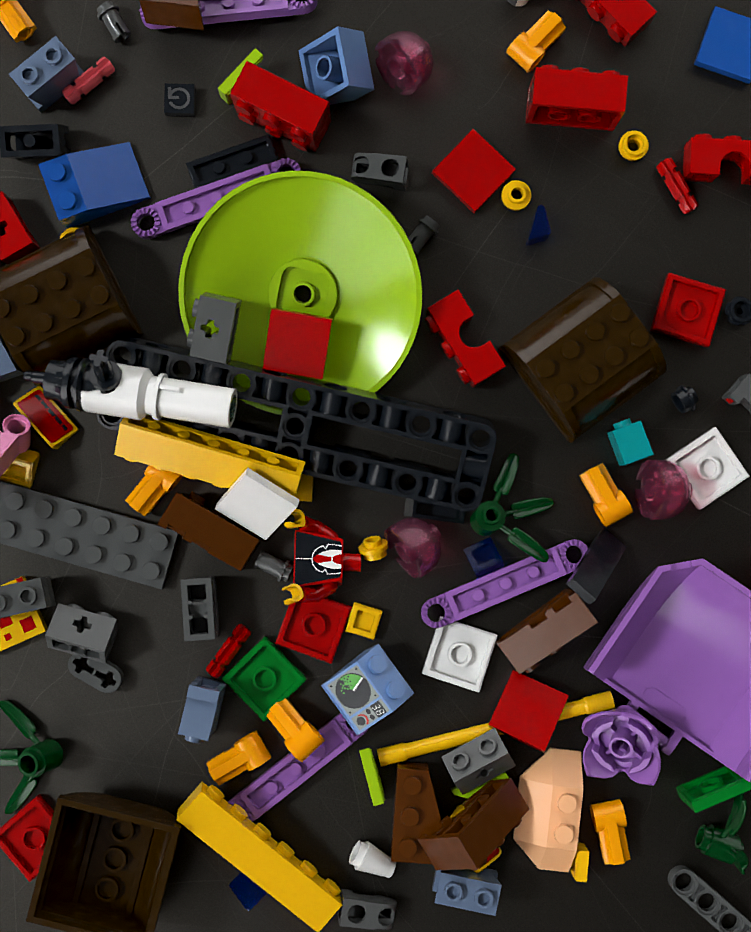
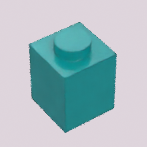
M628 418L613 424L615 430L607 433L619 466L654 455L641 420L632 423L631 419Z

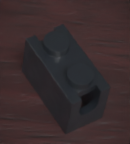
M62 124L0 126L1 158H48L71 153V149L65 147L66 140L64 138V134H69V126ZM11 136H15L16 151L11 147Z

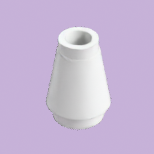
M359 840L350 854L349 864L354 865V869L390 878L396 868V862H392L388 855L369 841L362 842Z

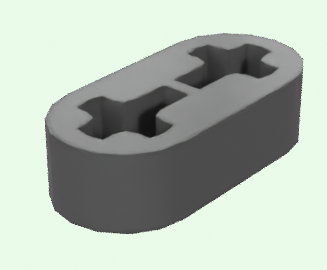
M72 655L69 658L68 669L70 673L101 692L112 693L123 684L124 673L122 669L108 660L106 663L88 659L87 664L94 668V671L89 668L80 671L78 669L80 664L76 660L84 657ZM110 671L113 672V679L116 681V684L105 685L106 679L99 675L98 672L108 674Z

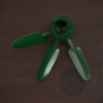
M511 453L504 462L493 489L497 492L494 500L482 503L473 511L470 518L471 527L477 534L482 536L492 535L500 529L509 535L508 541L536 560L546 563L549 560L548 553L537 541L517 527L510 530L503 525L508 516L513 515L515 519H521L546 511L554 505V501L549 497L515 502L511 504V510L504 511L503 507L498 504L502 495L509 494L518 470L519 456L516 453ZM486 514L490 516L492 521L487 519Z
M0 700V708L27 739L30 738L35 744L24 749L20 756L17 749L0 750V766H18L20 772L24 775L5 808V814H12L24 804L38 784L35 777H39L61 765L63 750L55 740L46 739L40 742L34 734L37 728L26 714L9 701Z
M744 793L734 798L731 814L728 817L725 829L712 824L709 826L701 825L696 834L695 847L700 849L704 855L727 864L734 863L741 874L744 875L749 859L744 852V844L741 842L740 835L736 834L742 826L747 812V800H743Z

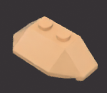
M550 747L542 757L519 776L518 790L528 805L529 810L521 818V823L514 828L513 839L538 869L569 873L578 846L583 798L581 751Z

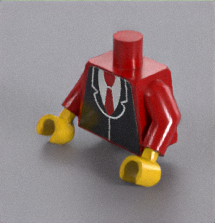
M295 509L291 513L295 521L284 522L286 528H299V530H295L293 584L282 588V591L288 590L292 594V598L284 600L285 605L298 601L319 602L336 592L338 586L342 585L343 571L361 572V554L343 553V539L339 538L337 532L322 522L305 516L300 509Z

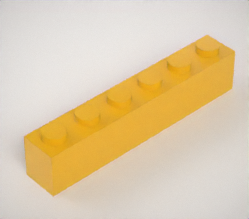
M148 415L142 420L122 419L119 425L114 455L123 457L127 461L140 462L153 466L157 470L178 473L188 479H198L212 483L219 488H230L242 473L249 468L294 497L297 495L306 463L302 460L162 419L159 421L154 420L152 416Z
M201 782L178 808L176 820L313 930L320 932L342 906L341 890L338 885L329 878L326 880L321 878L317 874V869L309 861L304 860L302 862L295 857L293 849L283 841L278 843L271 837V832L259 822L255 824L248 819L247 812L238 804L232 806L224 799V794L216 786H207L204 782Z

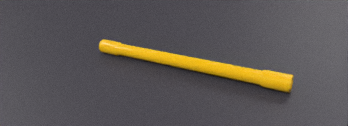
M611 691L586 696L580 700L566 703L558 721L614 709L615 703ZM489 723L409 743H399L377 749L381 767L406 761L409 758L464 745L493 728L488 727Z

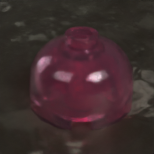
M411 31L394 32L376 45L375 51L378 50L379 57L375 59L376 66L382 78L392 89L397 85L400 89L404 90L400 94L412 95L430 78L434 66L432 52L429 44L416 33Z
M646 460L641 465L636 480H641V489H635V497L642 516L651 518L650 520H665L674 518L683 512L693 491L692 484L684 469L674 462L667 460Z
M410 517L404 518L384 530V537L388 541L389 550L395 547L400 556L395 558L396 561L411 577L416 579L419 576L420 579L438 564L441 558V544L439 541L441 534L433 524L428 525L423 520Z

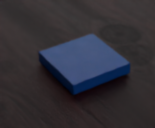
M715 6L707 24L694 65L750 84L751 18Z

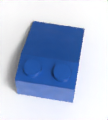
M130 142L68 153L38 164L58 220L67 229L151 198Z

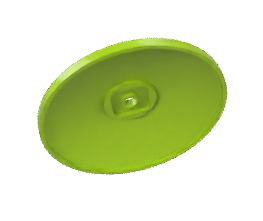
M313 171L276 172L260 176L233 189L222 197L199 222L188 242L180 268L178 284L179 307L187 337L191 328L194 329L196 317L192 316L194 301L196 298L199 299L200 295L205 292L242 300L231 360L263 367L272 308L333 318L324 377L321 381L373 393L387 383L400 368L414 342L422 310L421 273L414 249L404 229L395 216L369 192L347 180L326 173ZM305 285L311 290V299L309 301L302 302L296 298L295 290L298 286ZM214 320L207 324L212 329V334L219 330V328L214 326ZM238 374V384L245 388L250 387V379L244 374ZM298 388L295 390L299 400H310V393L307 389ZM240 399L261 410L282 415V408Z

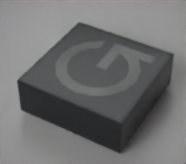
M165 83V116L195 117V85Z

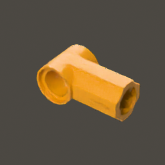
M17 0L0 1V21L14 41L17 43L31 37L37 27Z
M548 10L527 32H522L514 39L506 53L529 73L542 60L546 50L565 32L566 26L560 16Z
M603 463L579 475L594 501V510L605 527L633 513L627 497L620 489H617Z
M149 465L144 472L145 476L125 501L134 510L143 516H147L164 494L169 493L178 484L183 475L171 471L157 470Z
M286 698L276 702L269 709L268 719L285 739V746L300 762L307 759L325 742L318 730L310 722L305 721Z
M257 730L242 737L233 744V747L207 761L209 773L219 786L246 770L256 769L271 759V755Z
M616 799L591 804V818L594 829L598 832L603 862L605 864L619 865L631 860L624 829L627 826V821L621 800Z

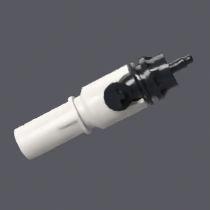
M98 350L97 355L90 354L89 358L71 357L66 361L53 359L48 363L45 372L25 371L23 375L26 381L43 384V393L47 400L59 401L65 408H75L80 412L85 411L135 420H142L147 415H152V418L158 421L164 417L230 428L233 424L237 407V390L235 388L168 378L166 373L154 376L149 368L110 361L104 350Z

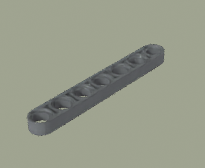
M678 865L670 870L668 882L674 892L719 932H751V921L689 867ZM687 873L691 877L689 886L683 889L676 887L675 880L677 876ZM709 893L713 895V904L706 909L699 907L698 900L700 896ZM729 913L736 915V924L732 928L722 927L721 920L723 916Z

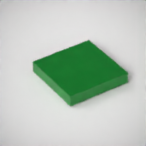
M264 636L222 680L264 722L268 718L269 709L276 702H280L285 698L288 699L307 680V677L267 636Z
M723 766L677 786L676 790L680 799L695 813H698L751 790V782L746 781L728 767Z

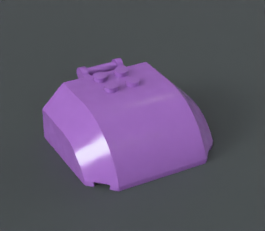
M703 558L657 566L627 602L583 668L629 699L627 705L632 707L634 711H637L640 706L673 729L668 736L658 731L661 736L659 746L662 752L670 755L682 737H685L750 782L751 590Z

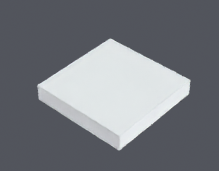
M716 427L711 428L664 460L698 510H701L749 477V474Z
M247 468L217 502L215 510L267 540L298 507L300 500Z
M458 621L441 628H436L422 674L480 692L498 635Z

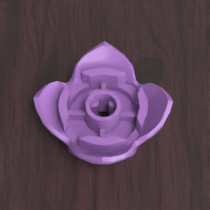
M621 705L617 709L591 714L583 720L581 729L583 734L588 736V741L584 747L582 759L588 777L605 779L612 778L620 772H626L631 780L639 784L654 786L661 770V757L658 749L661 736L658 730L645 717L634 711L632 707Z

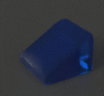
M543 205L538 206L534 213L526 245L546 241L551 234Z
M491 537L463 549L477 579L504 568L503 560Z
M242 872L229 883L230 888L248 912L267 894L265 890Z

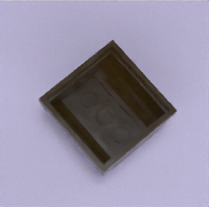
M89 225L80 227L75 232L0 268V334L13 359L23 372H45L48 363L53 359L66 361L71 357L89 358L90 354L97 355L98 350H104L106 353L108 347L120 338L126 336L137 338L144 334Z
M598 277L592 278L498 348L569 443H572L667 371L666 361L658 343L622 295L608 282Z
M75 792L65 795L61 794L57 798L26 922L66 932H155L182 824L176 820V816L164 809L103 793Z

